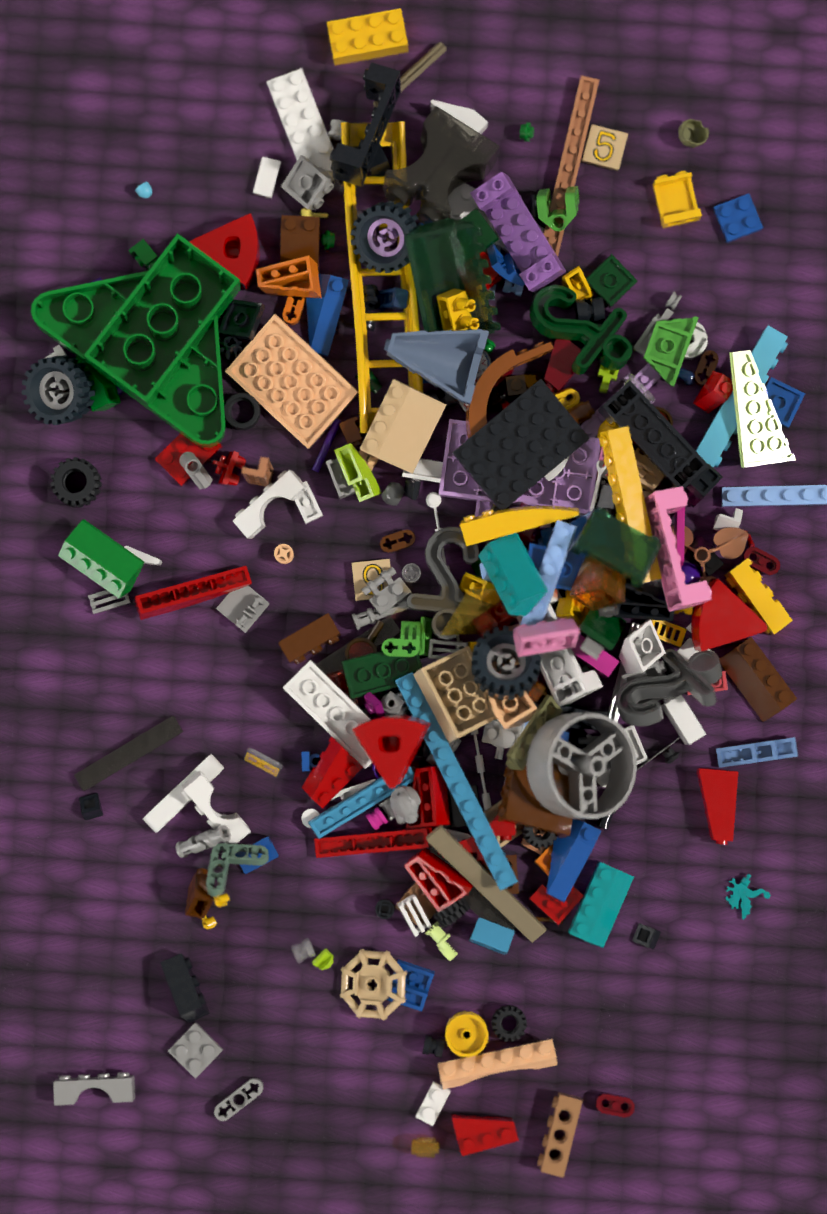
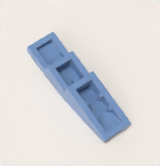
M796 737L716 749L719 768L798 757Z

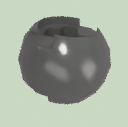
M390 482L381 496L386 504L396 506L403 497L405 490L400 483Z

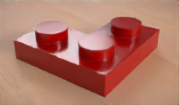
M541 885L529 899L559 925L584 895L573 886L563 903L546 894L547 888Z

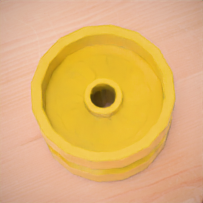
M461 1011L454 1014L449 1019L445 1029L448 1047L453 1053L461 1057H472L479 1054L488 1042L486 1023L481 1016L472 1011ZM465 1031L470 1032L469 1037L465 1038L463 1034Z

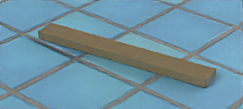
M441 825L426 837V840L532 943L547 931L546 927L506 888L500 891L492 874Z

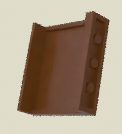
M552 762V776L555 787L561 798L570 806L569 775L562 774L558 769V765ZM527 765L523 771L509 769L507 766L504 772V777L506 778L505 785L501 789L502 802L497 811L499 815L498 822L505 820L555 833L556 837L559 838L570 836L573 818L554 814L537 800L529 784Z

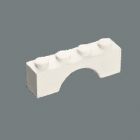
M283 471L277 477L279 480L274 484L270 483L267 485L260 497L256 496L249 502V507L243 508L236 513V518L233 522L247 538L252 539L266 526L264 511L272 500L284 497L294 501L308 489L294 471Z
M200 770L182 785L184 790L182 794L189 802L191 800L195 802V809L201 816L205 814L209 820L207 822L214 830L221 825H226L229 828L231 838L225 843L237 844L251 832L249 826L237 813L223 815L212 809L210 797L214 788Z

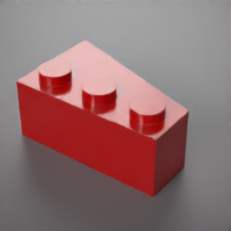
M427 848L412 856L404 865L438 912L468 894L473 888V885L464 876Z
M451 1114L462 1156L519 1141L514 1121L511 1117Z

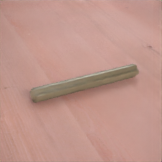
M438 42L400 77L401 92L446 51L443 43ZM374 101L373 106L377 108L379 103Z

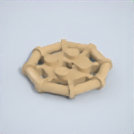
M361 949L350 962L341 968L340 998L344 999L359 1019L365 1017L386 1020L400 1004L406 1001L405 980L407 972L400 967L390 955L391 952L387 950L380 952ZM368 959H381L379 965H371L368 962ZM362 962V969L354 972L352 969ZM388 963L396 974L390 975V972L384 968L385 964ZM349 977H353L352 990H349ZM372 979L377 983V987L372 990L371 986H368ZM395 979H398L397 993L392 992V984ZM355 994L360 998V1006L350 995ZM389 997L394 999L386 1008H384L382 1003L385 1000H387ZM366 1005H376L377 1010H365Z

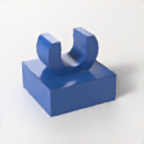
M302 752V771H311V767L316 768L317 765H314L312 760L315 757H320V755L312 754L310 756V752Z

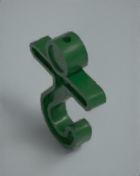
M559 285L544 287L537 293L530 307V319L539 333L551 339L576 340L585 344V347L572 364L574 373L578 375L584 374L597 357L600 363L609 370H620L626 365L632 354L631 343L625 337L615 335L627 318V313L624 309L615 308L603 324H594L588 320L560 319L553 317L548 307L558 306L568 310L573 306L577 298L576 293L565 286Z

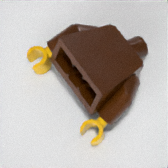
M199 868L189 884L185 915L202 919L204 929H211L215 927L217 922L213 916L207 918L206 914L213 901H215L216 906L222 907L227 905L226 901H229L230 898L226 893L216 897L211 896L207 892L206 887L208 870Z

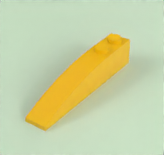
M526 506L495 512L493 509L482 512V515L477 517L474 514L465 516L464 520L460 523L466 546L553 523L557 520L575 517L579 515L580 511L579 508L563 506Z

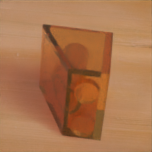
M598 545L595 548L588 549L570 591V596L592 611L624 603L626 560L605 545Z

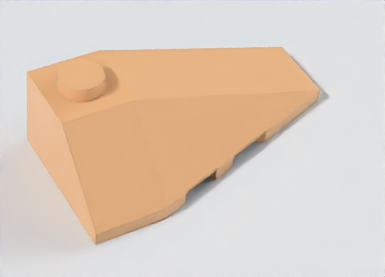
M492 662L494 670L501 674V670L497 671V662ZM525 690L524 696L519 698L518 694H515L513 700H509L508 696H504L503 700H499L498 694H494L493 698L489 696L493 713L504 729L523 725L531 719L537 710V707Z

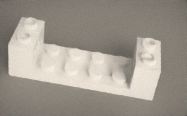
M558 588L554 590L544 621L554 622L557 620L551 605L557 603L559 598H562ZM516 615L519 624H521L523 616ZM571 648L539 654L541 655L540 670L554 700L559 706L575 702L603 687L595 669L582 673Z

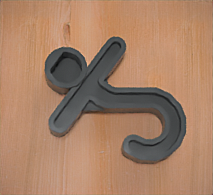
M444 527L435 532L428 540L425 549L426 564L441 588L439 595L414 593L409 595L406 600V605L411 610L436 613L432 618L431 630L434 636L444 641L456 638L461 632L463 624L460 615L486 617L491 612L490 603L465 598L458 583L441 557V550L445 545L455 544L461 548L463 560L466 564L471 565L478 560V544L466 546L462 530L458 527Z
M674 649L665 650L666 653L662 656V660L670 675L637 678L622 686L616 694V706L621 719L634 726H648L657 723L663 718L658 701H650L644 704L636 703L643 699L677 697L686 692H690L703 706L709 707L714 705L717 699L714 687L711 684L716 683L722 676L718 655L713 651H700L692 655L687 662Z

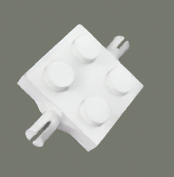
M495 719L485 725L482 742L490 743L497 747L494 758L503 760L504 748L507 749L513 746L523 731L525 723L518 727L504 729L498 719Z

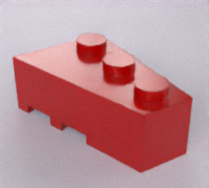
M332 736L329 739L330 744L326 751H322L320 755L321 759L316 768L313 767L302 786V789L322 809L363 768Z
M426 767L415 769L412 788L418 793L421 803L418 805L417 813L419 816L416 822L406 823V829L450 825L447 784L439 768Z

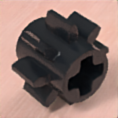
M225 337L223 342H219L220 355H224L227 360L236 359L238 354L242 352V341H238L235 337Z

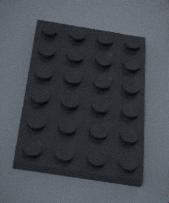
M540 379L455 449L452 454L497 509L505 510L590 438L544 381Z

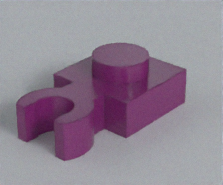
M371 692L367 693L364 696L365 708L371 714L372 719L384 716L385 712L381 701Z

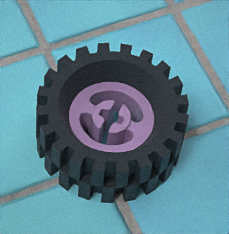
M383 201L366 209L358 216L360 218L355 220L353 225L356 227L351 230V235H354L355 238L351 240V245H356L357 249L353 250L355 255H361L359 261L361 263H368L366 268L371 270L376 267L375 272L381 273L385 270V273H391L394 270L401 269L418 255L417 251L422 247L419 241L423 240V234L418 232L422 229V225H416L415 221L419 218L416 214L413 216L409 214L412 211L409 207L403 209L402 203L398 202L394 205V201L386 203ZM384 223L387 224L388 227L382 229L379 232L381 234L377 236L379 226ZM400 236L398 246L391 249L389 246L397 241L396 238Z

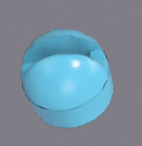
M148 182L141 184L135 190L142 198H148L152 194V188Z

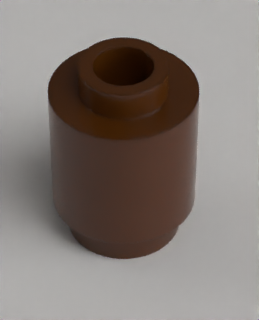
M588 400L586 402L582 401L567 410L579 425L596 414Z

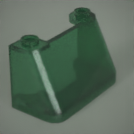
M601 507L593 509L570 551L578 556L580 553H587L585 557H591L623 574L625 579L630 577V580H632L630 584L640 588L662 547L660 539L653 535L647 536L608 515L609 512Z

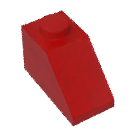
M713 371L693 404L704 412L710 413L728 400L733 392L732 380L722 373Z

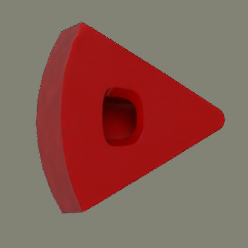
M251 213L190 241L191 244L239 278L240 287L246 291L256 275L260 257L259 238Z
M710 579L707 584L711 588V600L694 607L692 614L691 634L695 651L702 652L763 633L767 630L766 623L719 579Z
M386 715L366 721L352 730L387 786L395 788L398 784L402 783L431 723L414 716Z

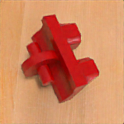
M229 451L227 459L226 456L221 455L219 461L213 460L212 464L217 466L215 473L219 475L221 473L218 481L219 484L238 485L240 476L233 474L232 471L234 467L242 469L246 463V459L239 456V452Z

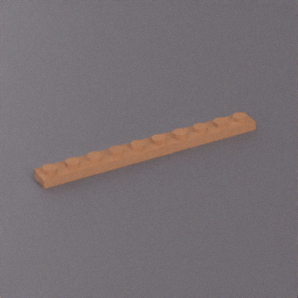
M585 76L580 78L550 212L556 209H566V190L568 187L575 186L599 84L598 79ZM560 217L554 218L559 224L564 222ZM546 225L544 235L558 257L564 229L562 231H555Z

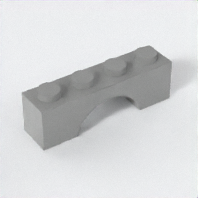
M129 1072L117 1073V1076H110V1073H100L98 1077H90V1074H80L78 1078H71V1075H61L59 1079L53 1082L54 1105H74L80 1093L88 1088L104 1090L111 1097L113 1103L133 1102L135 1099L134 1075H129Z

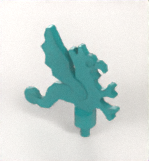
M747 874L746 878L743 877L740 884H736L735 878H732L733 880H729V882L733 883L734 887L730 888L727 886L728 889L726 890V892L733 891V895H730L731 898L726 896V900L732 905V909L734 907L736 909L739 908V900L741 898L742 902L740 905L743 920L746 918V915L750 914L752 907L748 897L754 898L761 893L764 894L763 896L766 899H769L771 896L764 889L752 891L747 888L750 883V874Z

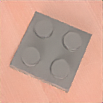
M195 1022L168 1052L196 1079L223 1051V1048Z

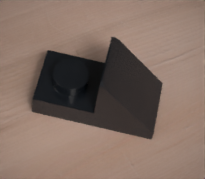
M700 535L689 545L694 549L705 547L710 550L714 548ZM687 549V551L689 552V554L694 558V560H695V561L698 563V565L701 567V563H699V562L695 559V557H694V552H692V551H690V550ZM715 552L711 553L710 560L705 563L707 576H710L724 565Z

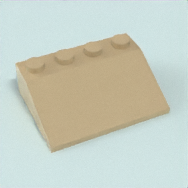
M393 379L360 450L413 474L447 404Z
M469 646L431 663L413 674L448 743L497 719L493 713L487 689L485 692H482L480 690V683L476 685L474 675L472 676L473 653Z

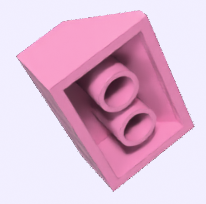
M559 618L554 622L541 621L536 625L530 626L527 624L519 625L517 628H514L513 633L517 655L522 657L575 648L580 631L573 619Z

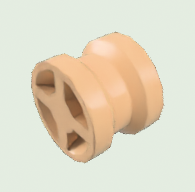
M280 544L275 548L274 556L279 563L288 564L293 560L294 552L289 545Z

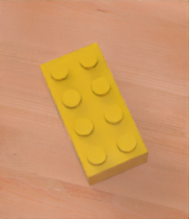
M401 8L327 22L334 66L408 52V41Z

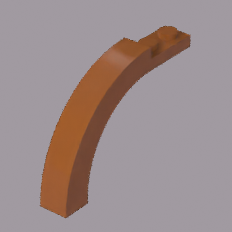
M544 341L534 345V349L529 351L523 349L516 354L512 349L488 366L475 384L471 404L467 405L466 429L468 439L487 424V402L497 380L508 371L549 354L554 349L551 342L546 344Z

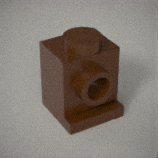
M357 416L339 423L347 444L351 443L355 448L362 445L363 440L361 436L364 435V433H360V424L356 426V423H358Z

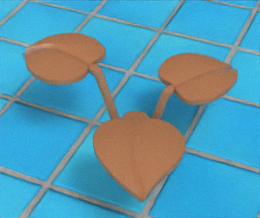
M673 525V526H670V527H671L672 533L674 534V525ZM685 526L684 555L688 549L694 552L695 559L701 563L702 577L700 576L699 582L707 581L708 583L710 579H716L713 576L706 577L705 563L710 560L711 553L720 550V554L726 559L739 557L745 549L749 536L748 532L740 528H724L719 530L713 539L718 547L710 550L705 547L694 549L689 546L694 539L692 531Z

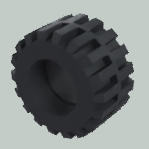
M78 457L73 459L67 458L65 462L61 461L59 463L60 466L58 468H54L55 473L51 475V487L53 488V493L60 501L71 507L78 506L80 508L83 505H90L92 500L95 501L97 499L96 495L100 494L101 491L99 489L102 487V482H100L101 476L90 462ZM75 472H82L87 478L85 488L78 493L69 492L66 487L68 477Z

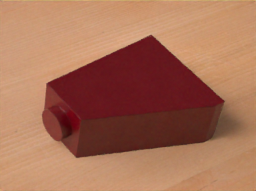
M555 340L554 349L552 350L544 377V383L552 393L554 391H561L575 375L572 370V364L582 350L570 340Z

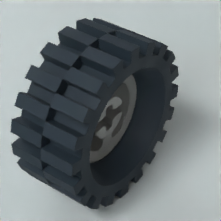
M66 355L48 357L38 360V363H33L30 366L32 370L26 371L25 375L28 379H23L22 385L26 386V389L22 390V395H26L27 399L23 401L25 405L30 404L31 408L28 411L30 414L36 413L35 418L38 421L44 420L43 423L60 425L78 420L90 410L87 407L93 405L94 400H91L90 397L95 396V390H91V386L95 385L94 380L89 381L88 377L92 374L90 371L83 370L86 367L83 363L77 364L78 359L74 357L69 358Z
M503 626V631H499L498 627H495L492 634L489 631L485 632L484 638L480 637L477 640V646H474L472 655V676L474 675L476 685L480 683V690L485 692L487 689L488 696L492 698L494 694H498L499 700H503L504 696H508L509 700H513L515 694H518L520 698L524 696V690L529 692L532 689V684L535 685L537 682L541 663V655L539 654L518 657L513 638L514 629L509 631V626ZM511 656L515 657L520 664L519 668L514 667L515 659H511ZM492 662H497V671L501 670V674L494 670Z

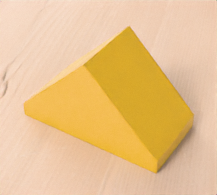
M577 266L563 276L561 283L576 293V299H589L593 296L580 266Z

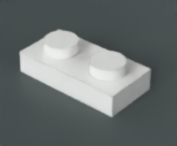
M307 481L303 483L308 489L295 499V502L307 524L322 517L323 514Z
M433 1081L416 1114V1118L433 1126L451 1090H443L442 1085Z

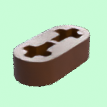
M706 351L700 358L694 373V380L698 386H704L711 373L715 371L719 358L714 351ZM711 355L714 362H711L707 367L705 366L707 360L704 358ZM703 370H706L705 377L707 380L704 379L702 382L698 375H701Z
M402 530L386 535L380 541V548L385 553H393L411 547L415 542V535L411 530ZM406 533L408 536H412V539H410V543L406 544V541H398L399 539L404 538V534ZM389 539L390 542L397 541V543L391 545L392 549H388L383 546L386 543L385 540Z

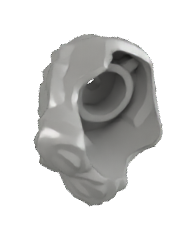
M398 786L391 794L390 806L398 824L405 822L415 823L419 816L417 811L421 799L411 786Z

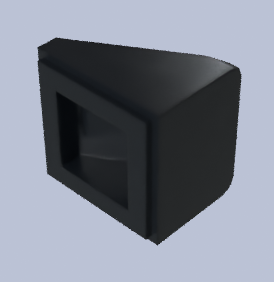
M98 793L79 798L81 814L85 820L103 816Z
M639 923L632 941L654 949L661 932Z

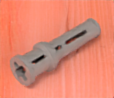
M407 597L382 616L379 615L376 609L367 608V611L359 614L353 613L352 618L356 629L360 630V627L368 624L374 625L379 619L409 609L406 605Z

